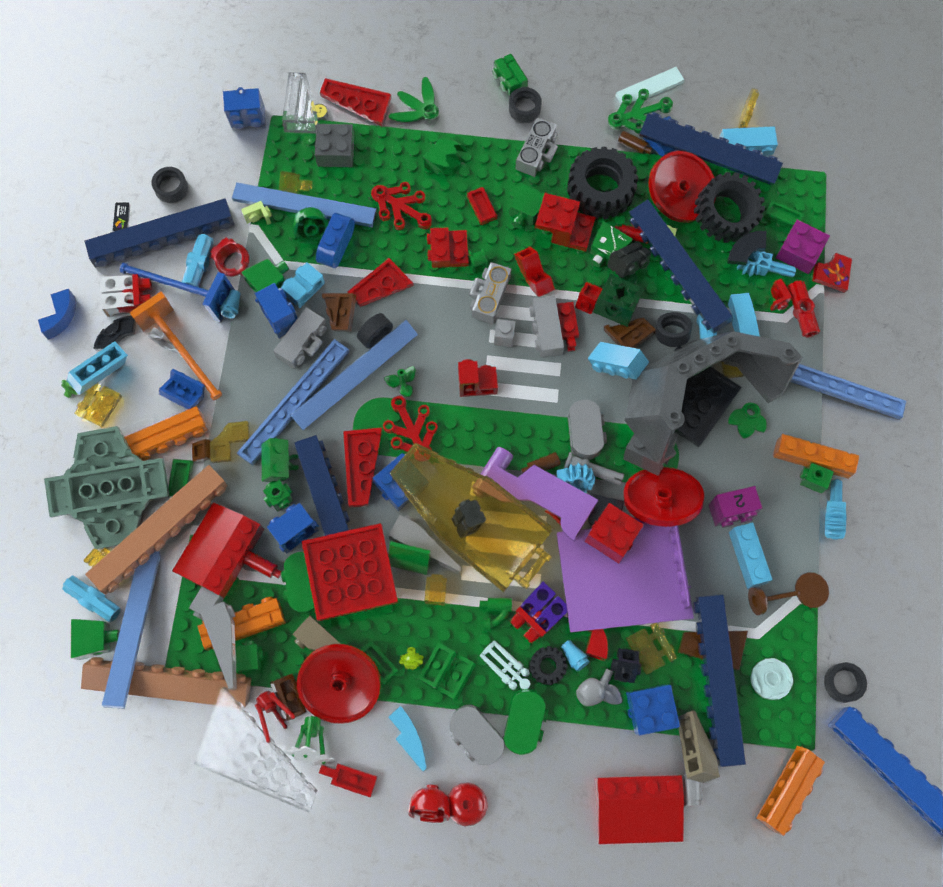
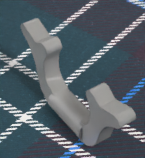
M153 327L148 337L161 347L179 353L173 344L163 339L164 334Z

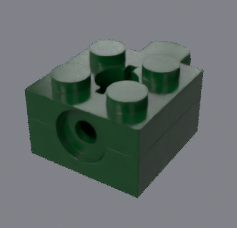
M634 273L633 275L621 278L610 274L597 299L593 313L628 327L644 291V287L636 284L638 276Z

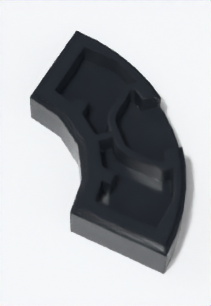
M755 231L741 237L732 247L727 263L746 265L748 257L752 253L764 251L766 249V231Z
M131 315L118 318L105 329H102L95 340L93 349L101 351L114 341L118 343L127 336L135 335L136 321Z

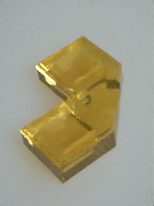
M248 421L228 423L223 428L224 430L210 442L211 463L231 461V443L246 442L250 438Z

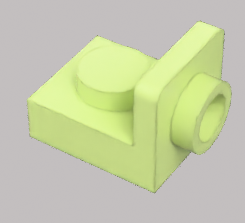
M262 201L241 209L247 224L256 222L262 217L265 218L267 224H271L269 217L272 214L268 206L264 207Z

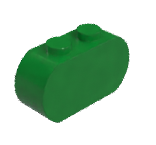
M296 552L286 559L284 570L281 571L282 582H286V590L283 591L284 601L288 602V605L295 612L309 615L315 612L305 556L304 552Z
M521 689L513 694L504 730L503 740L506 747L519 755L534 751L537 747V742L541 743L544 730H541L542 721L546 722L549 710L545 709L546 705L543 697L533 689Z

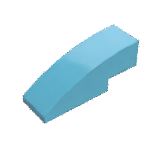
M749 293L731 294L728 307L733 316L732 326L734 331L759 336L756 315Z
M400 706L388 718L401 732L396 738L397 742L424 772L427 767L422 742L410 717Z

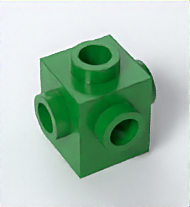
M280 480L270 482L266 485V489L263 490L266 495L263 498L269 508L274 506L277 512L288 507L293 501L290 496L292 490L287 483L282 484Z

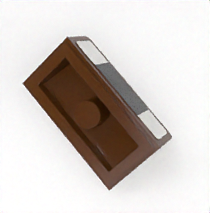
M293 673L270 682L276 697L295 717L306 713L305 706L298 695ZM279 707L283 720H291L292 718Z

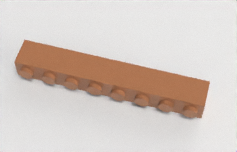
M210 465L206 466L85 575L105 595L114 592L123 579L131 577L139 565L145 564L150 559L152 553L161 550L170 537H175L181 531V527L186 523H191L200 510L208 508L211 504L210 501L216 496H221L228 485Z
M93 657L84 663L82 667L81 689L105 692L112 661H104L101 657ZM136 662L128 695L245 708L250 700L252 678H247L243 674H236L237 689L232 691L228 689L223 672L205 673L202 669L188 671L183 667H173L171 669L164 668V665L160 664L146 666L142 662Z

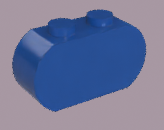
M339 213L332 215L317 248V263L334 269L338 267L354 231L355 222L353 218Z

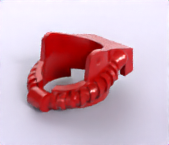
M226 237L210 251L212 253L211 258L215 260L218 271L226 276L235 277L239 276V274L243 276L241 272L248 268L250 257L247 249L241 244L235 243L233 239ZM235 252L242 255L240 262L242 266L238 270L235 268H225L224 262L228 255Z

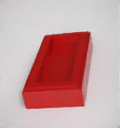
M484 187L467 193V198L480 225L497 220L498 216Z

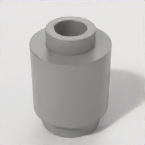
M684 775V779H682L684 806H700L701 800H703L701 782L687 779L686 775Z

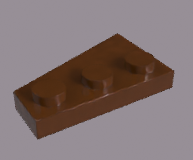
M728 631L733 670L738 671L740 668L748 631ZM684 632L678 653L703 660V655L700 656L698 643H701L700 635H697V632Z

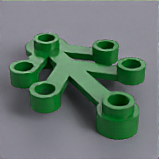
M640 89L638 99L631 112L625 113L627 107L632 104V96L625 94L622 96V104L618 111L609 115L608 124L613 129H620L623 126L640 134L641 129L637 127H643L646 114L656 111L664 114L670 113L673 108V101L669 97H664L659 103L641 108L644 101L649 97V91L647 89ZM635 119L638 122L633 123L628 120Z

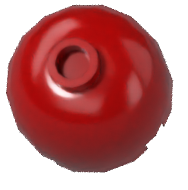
M469 782L460 783L452 788L448 794L451 820L465 827L474 826L479 823L486 815L488 807L484 791L476 784Z
M427 785L426 788L419 789L411 797L408 815L413 819L415 815L420 816V821L442 823L444 818L449 821L451 812L449 797L439 790L438 786Z

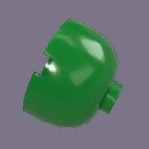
M305 207L300 209L293 218L294 236L301 243L316 244L322 238L329 222L325 214L319 209Z

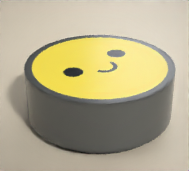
M315 104L311 107L312 119L326 120L328 118V110L325 105Z

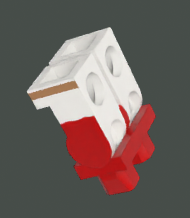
M133 274L132 276L101 277V307L106 317L114 316L117 313H130L152 298L151 294L143 295V291L152 290L150 278H140L138 274Z

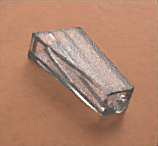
M288 73L282 117L284 132L316 134L319 122L306 73Z

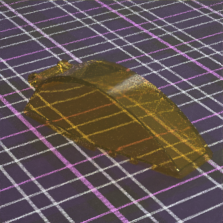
M417 443L410 448L390 472L391 477L437 538L503 593L513 580L523 588L528 589L530 586L529 582L546 561L549 562L552 558L540 546L554 528L492 478L474 472L473 469L459 465L456 461L442 457L437 452ZM464 500H478L481 507L480 511H483L486 521L476 533L460 538L456 531L457 527L454 526L451 520L455 514L454 510ZM534 553L538 554L540 557L522 578L518 575Z

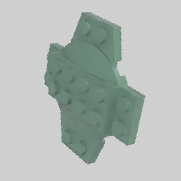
M117 426L77 433L73 456L75 458L74 464L70 469L66 470L64 475L44 478L49 516L53 518L71 515L73 518L83 522L84 529L95 549L117 546L140 526L141 514L150 501L170 497L164 458L143 461L132 453L120 428Z

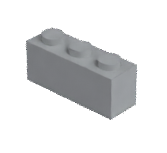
M555 296L534 298L532 306H529L530 317H534L535 322L532 323L533 334L537 335V340H535L536 351H539L540 357L562 355L564 345Z

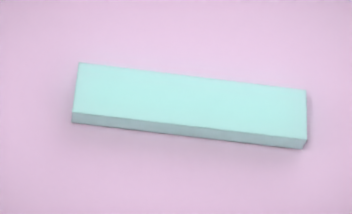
M674 67L616 92L615 96L619 103L622 104V96L630 94L632 96V104L630 106H632L638 99L640 89H647L649 91L648 98H651L683 84L684 78L677 67Z

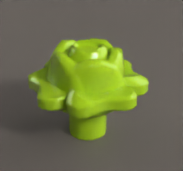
M413 647L408 648L407 653L400 656L401 660L399 662L404 664L406 669L413 670L420 664H423V656L415 653V648Z

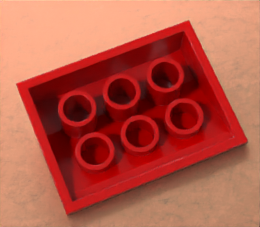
M213 502L172 572L208 589L224 599L244 566L243 559L248 551L253 550L265 529L261 524Z
M682 775L595 778L598 844L683 842L684 792Z

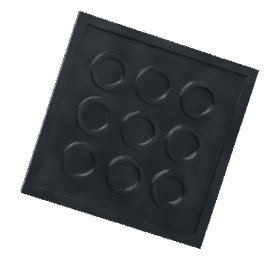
M711 366L688 378L681 410L685 419L683 425L676 429L675 432L697 447H700L742 387Z

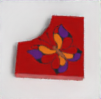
M835 253L829 263L815 264L812 281L845 293L848 291L852 258Z

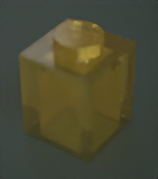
M432 574L431 577L426 578L425 604L445 606L447 578H443V575Z

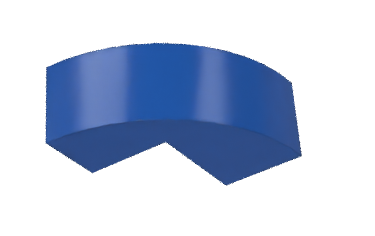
M69 288L50 294L56 314L38 319L41 333L48 340L62 333L74 317L76 300Z

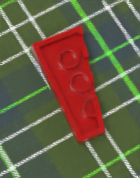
M327 78L324 79L320 90L322 98L382 127L391 101L390 93Z
M382 428L343 431L349 508L369 506Z

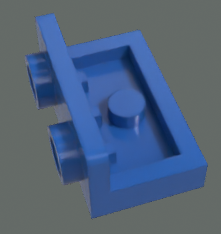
M172 369L170 371V379L159 388V395L186 409H191L204 398L205 385L182 372Z

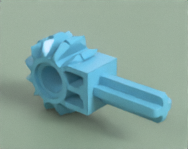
M756 251L748 257V259H752L754 262L748 260L746 265L737 266V270H743L742 275L747 272L749 276L753 274L765 276L770 271L794 277L796 273L794 266L772 261L773 254L765 251Z
M578 462L575 466L570 464L569 468L557 470V478L587 493V490H592L593 484H595L593 470L588 468L587 464L581 466Z
M839 479L831 480L830 501H827L825 514V536L833 540L843 539L846 533V502H842L843 482Z

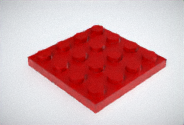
M381 523L302 541L317 621L398 603Z

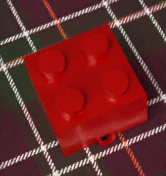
M609 503L599 519L592 525V530L584 542L619 564L626 552L630 551L633 541L644 524Z

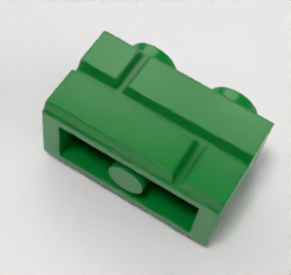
M511 53L494 61L493 76L495 79H499L502 91L507 92L509 97L516 89L528 87V79Z

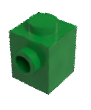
M811 463L802 469L800 485L822 494L828 489L834 471Z
M254 641L242 642L241 646H236L237 671L240 673L262 671L261 661H264V650L260 649L258 644H254Z

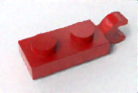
M557 303L562 339L566 340L568 352L575 351V339L579 338V330L574 303Z
M338 763L336 769L321 765L319 774L332 778L331 785L370 798L378 777Z

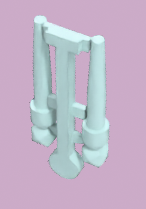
M495 640L479 655L502 678V681L509 685L511 690L517 688V683L514 682L515 679L520 682L521 689H528L530 687V681L519 676L521 673L524 677H527L530 673L529 670L524 668L520 661H517ZM494 646L510 661L508 664L492 650ZM488 652L504 667L502 671L485 656ZM512 665L518 671L517 673L511 668ZM508 671L511 675H513L512 679L504 673Z

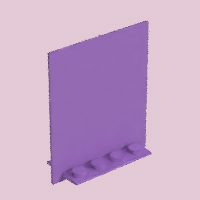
M642 523L644 525L633 541V546L630 551L626 552L619 564L584 542L592 528L580 530L574 541L564 532H557L570 632L693 619L694 615L689 592L691 586H688L678 526L661 527Z

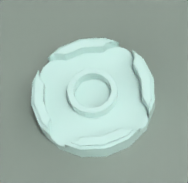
M764 659L758 662L752 669L751 684L755 692L762 698L778 700L790 692L793 684L792 672L785 663L778 659Z

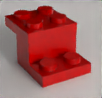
M545 193L535 228L553 232L551 243L586 251L595 217L578 213L580 201Z

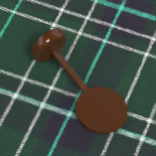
M807 572L797 579L795 591L766 597V594L760 587L750 588L748 592L749 605L754 614L763 615L767 612L768 601L797 596L803 605L809 608H818L828 600L829 586L821 575Z

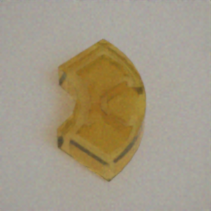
M755 88L751 89L745 102L738 128H747L753 115V109L759 96V92Z

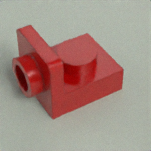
M782 278L775 281L771 287L772 297L776 299L770 307L771 311L785 309L792 298Z
M586 282L579 293L575 308L592 314L602 288Z

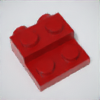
M448 227L430 228V234H427V245H431V250H428V261H432V268L468 266L467 230L449 231Z

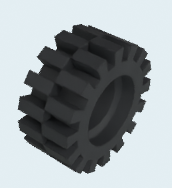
M547 646L546 648H540L530 660L529 669L532 677L538 683H542V685L558 683L566 674V658L555 647ZM545 658H551L556 663V670L551 674L544 673L540 668V663Z

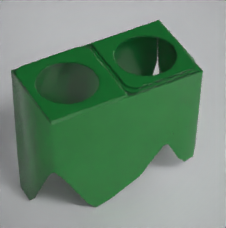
M443 134L424 155V167L441 178H445L442 170L459 166L461 163L456 153L457 151L467 152V149L446 134Z

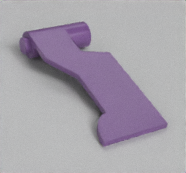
M497 447L474 482V492L481 497L491 494L502 501H531L560 517L563 532L574 541L596 506L598 499L535 465L517 478L505 471L514 458L513 455L504 448Z

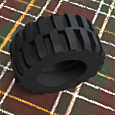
M594 147L591 148V151L586 150L582 152L581 156H577L570 168L567 184L569 199L580 201L578 211L582 210L583 214L592 215L595 219H598V217L608 219L609 216L614 218L619 215V212H625L633 201L638 183L637 169L635 166H632L633 161L630 158L627 159L626 154L623 152L619 153L614 148L611 150L607 149V147H601V149ZM593 175H606L617 183L618 188L609 192H601L593 189L586 180Z

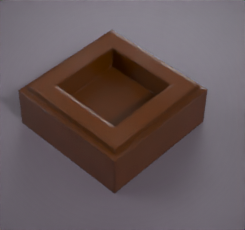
M204 439L192 443V462L199 463L211 459V440Z

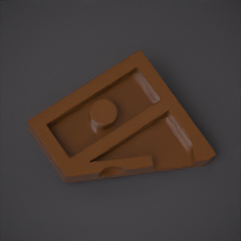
M644 317L630 321L628 327L621 324L615 326L608 324L604 326V331L617 345L636 348L656 332V329Z

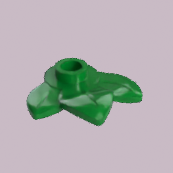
M751 402L746 403L742 409H735L728 418V424L737 425L738 432L743 439L750 437L755 430L764 433L767 427L766 419L761 415L759 406ZM747 410H751L753 415H749Z

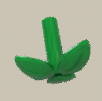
M411 366L405 370L399 369L398 376L388 375L384 377V380L392 388L401 385L400 394L404 397H410L413 394V387L408 385L407 382L414 380L416 375L415 367Z

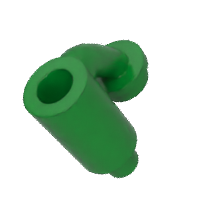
M512 598L480 600L479 609H487V612H501L500 615L491 621L490 617L483 619V631L490 633L491 628L508 618L510 612H512Z

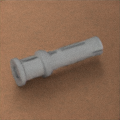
M571 452L569 453L564 468H569L570 464L575 466L578 462L581 466L587 464L588 468H592L595 477L618 484L619 486L621 485V480L624 477L623 473L621 474L590 463L588 458L582 459L574 456Z

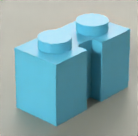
M307 262L296 270L294 278L286 279L281 287L287 298L298 308H301L325 284L323 275Z

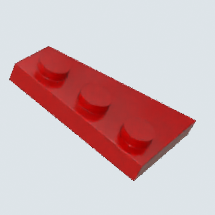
M388 258L347 291V293L355 294L356 304L362 307L414 286V283Z

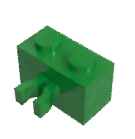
M269 438L261 444L262 482L278 480L283 482L289 478V470L296 471L299 469V465H293L289 462L290 460H297L299 456L298 454L289 456L288 440Z

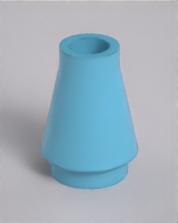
M230 290L229 295L221 305V314L224 317L232 319L238 315L241 296L239 291Z
M568 640L561 646L571 668L577 672L590 662L587 659L588 656L574 645L571 640Z

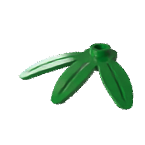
M428 77L422 79L424 103L408 93L399 91L397 92L399 99L414 111L391 113L388 117L399 122H412L422 118L427 120L435 119L439 115V109L434 104V90Z

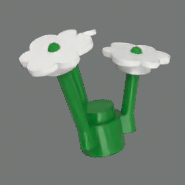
M315 716L305 717L304 725H301L295 747H290V749L284 748V753L304 763L311 761L312 765H326L335 762L334 757H329L328 754H325L324 727L320 726L321 719ZM317 734L319 735L320 745L319 756L316 755L317 751L310 748L311 738L317 737ZM305 735V736H306L305 746H303V747H301V749H299L300 744H301L302 739H303V736Z

